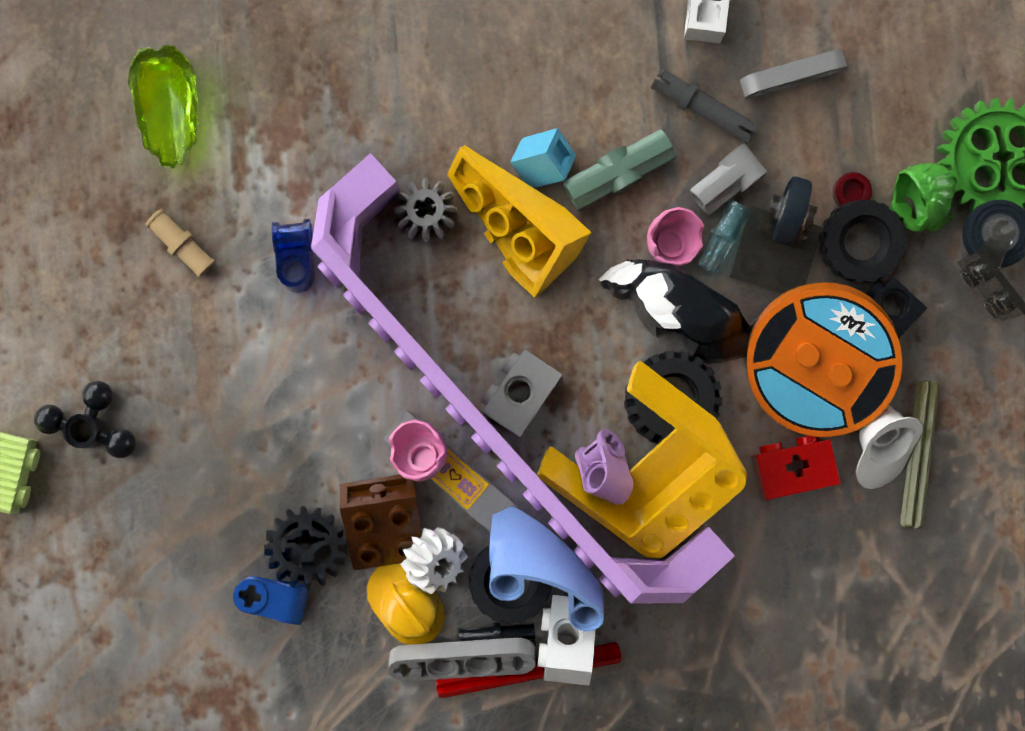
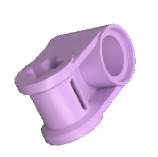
M603 429L597 434V439L589 446L580 447L576 450L575 460L579 466L582 486L586 492L614 505H621L626 502L632 493L633 479L630 475L623 443L615 433L608 429Z

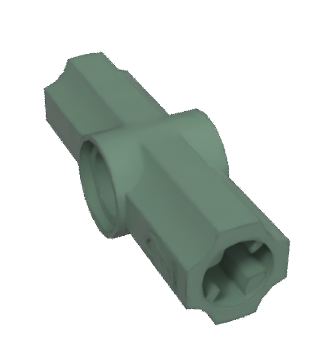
M660 129L627 148L621 146L605 154L596 161L595 165L564 181L563 186L572 205L577 211H580L611 193L616 195L640 182L644 175L670 163L677 156L669 138Z

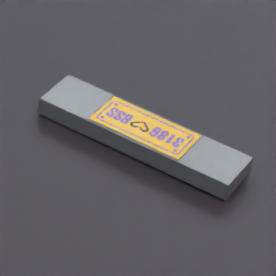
M406 411L385 435L383 440L391 446L389 437L401 423L418 419L409 411ZM446 444L447 459L445 465L435 477L429 479L489 532H491L493 514L510 506L520 510L514 502Z

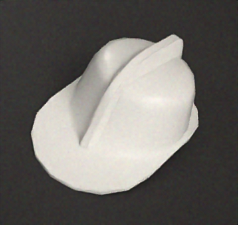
M888 405L875 420L859 430V440L863 453L857 465L856 478L862 487L868 489L881 488L892 482L901 473L923 432L922 423L916 418L903 417Z

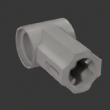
M743 143L719 163L718 168L692 187L689 192L696 204L709 216L727 203L739 191L743 193L768 172L746 144Z

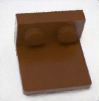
M399 474L340 484V512L353 569L362 570L402 563L407 558L403 550L411 548L413 545L412 537L421 538L423 532L417 502L416 481L403 478Z

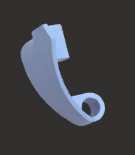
M510 506L492 515L490 532L491 572L489 582L491 594L499 600L513 601L524 593L525 580L542 582L568 593L569 621L574 628L585 632L600 628L604 621V591L582 560L543 524L514 506Z

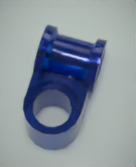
M304 219L303 223L280 225L279 221L272 222V243L275 253L277 277L286 289L291 292H304L314 282L313 250L311 249L313 230L311 220ZM295 265L303 266L305 273L301 280L297 282L287 280L286 275L289 268Z

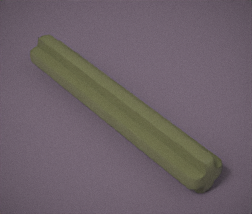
M921 380L917 383L913 418L918 419L922 423L923 432L907 462L900 524L903 527L919 529L923 526L940 389L939 383L935 381Z

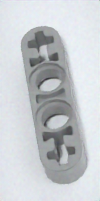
M524 638L401 645L390 651L388 673L400 681L524 674L532 671L535 667L536 647L534 643ZM474 657H485V658H488V659H486V660H477V659H473V658H474ZM446 659L451 662H438L435 660Z

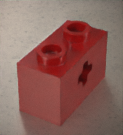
M811 435L796 438L797 446L784 449L781 442L759 446L761 454L752 455L751 459L761 500H770L841 484L831 440H819V437ZM791 456L796 461H802L803 467L797 469V476L794 472L787 471L786 465L792 463Z

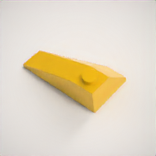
M465 145L460 147L447 176L469 211L477 213L487 228L484 235L489 243L495 241L506 259L502 263L508 273L534 298L539 296L577 258L592 232L562 205Z

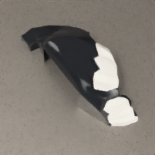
M627 259L625 262L611 267L598 279L604 289L611 290L613 297L620 300H631L639 319L655 337L657 326L662 330L680 333L697 343L698 347L693 357L698 356L704 360L703 363H723L747 357L750 334L759 317H755L748 324L737 304L677 266L643 259Z

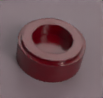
M857 172L844 174L833 186V198L840 207L848 202L870 200L872 195L870 181L863 174Z

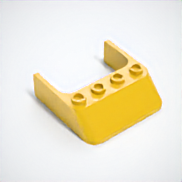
M638 361L633 367L627 391L675 427V429L629 470L634 486L626 502L621 505H614L586 492L582 486L579 466L554 447H549L545 451L537 476L640 554L650 558H661L671 552L738 495L746 486L747 473L720 422L642 361Z

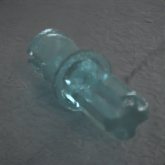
M729 199L716 228H711L710 230L713 235L699 261L700 268L712 274L718 272L731 245H737L738 243L735 239L751 211L749 208Z

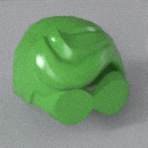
M926 162L908 166L899 172L890 210L895 211L899 215L898 219L904 221L905 228L917 232L925 230L929 232L937 231L953 219L950 210L955 194L956 181L949 169L944 165ZM905 196L914 202L917 219L911 217L912 208L905 202Z

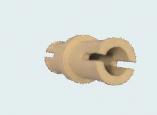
M162 208L156 211L145 223V226L168 246L167 252L171 256L177 255L198 278L202 277L215 264V260L211 259L192 240L193 235L188 230L184 232L165 214Z

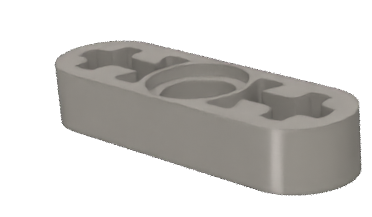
M837 49L747 75L739 81L745 99H752L836 75L847 70L848 64L843 49Z

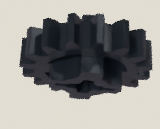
M301 506L299 515H295L288 509L286 510V521L277 517L274 519L276 531L267 530L266 540L270 543L264 545V555L271 556L267 560L269 569L278 567L277 579L279 581L288 576L290 577V587L294 588L298 581H304L305 588L310 589L312 580L317 579L318 583L323 586L326 585L327 573L333 577L338 575L336 564L344 565L346 554L342 551L347 550V540L341 538L344 532L343 526L333 527L334 515L331 514L323 519L321 518V508L317 507L313 514H308L306 506ZM296 529L291 535H286L291 530ZM301 544H309L310 551H303ZM320 559H326L322 564L314 567ZM287 561L293 562L297 567L291 565Z

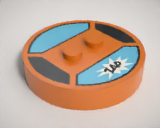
M828 282L812 283L785 292L772 301L761 313L752 329L748 342L747 374L752 392L758 403L776 422L800 434L815 437H834L861 429L875 420L886 409L900 383L902 352L898 335L891 319L874 299L847 285Z

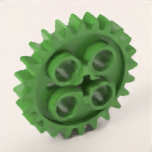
M994 98L989 102L987 108L986 104L981 100L974 105V111L969 107L961 111L963 120L955 117L949 122L955 131L946 130L942 133L941 136L949 144H942L937 148V151L946 155V158L936 164L944 165L953 175L956 181L955 193L958 192L961 195L956 205L959 207L966 202H970L969 214L979 205L991 200H1007L1025 208V183L1020 185L1012 177L1013 168H1018L1025 174V104L1015 110L1013 99L1010 98L1001 107L998 98ZM994 127H998L999 129L998 137L996 135V132L993 130ZM1010 131L1016 132L1021 136V148L1011 144L1009 140ZM972 134H978L983 137L986 144L984 150L974 147L971 141ZM997 153L998 158H1004V164L1001 165L1000 161L993 160V155ZM976 170L982 171L988 176L987 188L981 187L976 183L974 178ZM999 182H1001V185L1004 188L1003 192L999 191L998 189Z

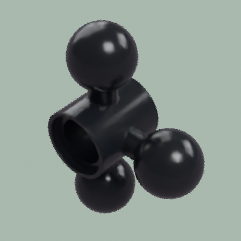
M92 381L84 387L82 391V400L86 405L84 414H76L67 419L59 407L47 404L41 406L34 415L35 427L41 433L54 434L61 430L66 442L75 448H95L103 444L111 456L125 458L133 453L136 446L135 437L130 431L118 428L110 433L106 432L104 422L97 417L99 411L107 408L113 398L110 386L102 381ZM87 421L92 426V435L89 440L83 442L78 437L77 430L82 422Z

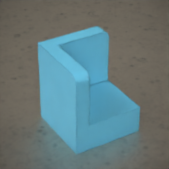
M556 128L524 137L520 141L510 163L526 184L537 188L566 180L577 155L559 129Z

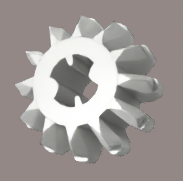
M439 527L434 531L424 528L421 538L412 537L413 545L411 548L403 550L407 558L401 563L408 581L415 587H419L424 592L430 594L435 590L445 593L448 583L457 584L455 577L458 573L466 571L461 563L468 557L465 550L462 549L463 544L461 540L454 534H450L445 529Z

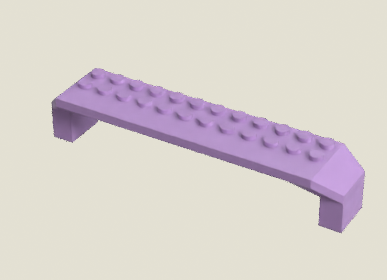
M371 153L367 155L318 200L311 249L322 260L317 267L335 287L341 283L344 284L348 290L343 296L361 315L366 310L371 314L373 319L368 324L386 343L392 338L399 347L394 353L410 370L417 366L424 373V376L420 379L421 383L435 398L442 394L451 403L445 408L461 427L466 422L469 423L476 431L471 436L474 442L485 454H488L491 450L496 453L502 460L497 465L501 472L511 483L517 478L523 483L527 490L522 495L537 511L544 507L550 513L552 518L548 521V524L563 540L570 536L577 543L578 546L573 549L574 553L589 569L596 565L603 572L598 579L615 598L622 593L631 604L684 603L735 557L710 527L701 525L662 559L610 557L360 280L363 227L396 199L400 192L396 180Z

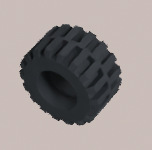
M665 351L661 354H655L643 362L663 378L678 377L683 379L693 391L694 402L718 420L720 415L718 410L719 406H722L723 398L719 394L721 385L719 381L716 382L713 376L715 374L713 369L703 364L704 360L698 356H690V353L684 351ZM627 384L624 392L626 393L624 407L627 410V418L630 424H633L639 435L644 436L654 444H659L675 427L660 418L654 411L627 391Z

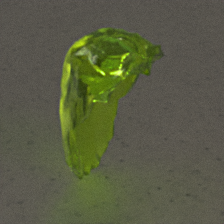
M165 45L158 50L150 47L140 48L130 63L128 85L132 94L137 127L142 134L143 147L159 158L162 167L169 166L173 169L176 165L184 163L186 152H190L192 146L197 142L196 130L199 119L196 75L187 56L175 46Z

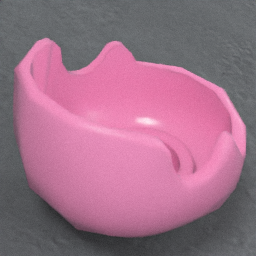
M681 207L665 210L652 221L647 233L648 249L650 254L653 255L654 260L677 267L691 263L703 248L702 231L704 224L702 220L692 210Z
M414 419L401 423L390 435V462L403 478L417 482L435 477L445 465L447 459L445 439L431 424Z

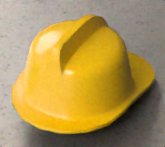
M401 563L380 566L372 573L367 584V600L374 613L391 635L401 643L408 645L426 644L434 640L441 632L445 621L444 606L435 591L430 594L412 585L408 581Z

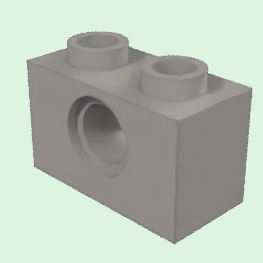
M526 349L520 356L515 352L512 354L502 369L507 376L498 387L492 384L481 400V403L486 405L482 413L519 438L562 377L561 373ZM517 381L526 383L530 389L529 398L521 403L514 402L508 395L510 385Z

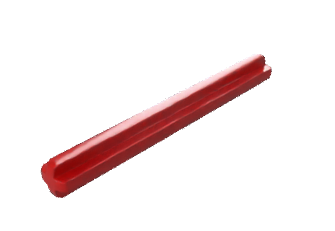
M612 642L594 646L593 668L621 662V652L618 643ZM537 657L535 658V667L528 673L436 679V689L439 698H447L544 678L545 667L537 666Z

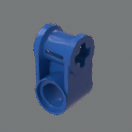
M250 576L243 579L235 587L233 601L235 606L242 612L268 617L271 620L282 623L302 625L309 589H306L305 585L299 583L292 588L290 587V581ZM251 585L256 586V593L261 595V598H257L253 604L248 603V596L242 594V591L248 590Z

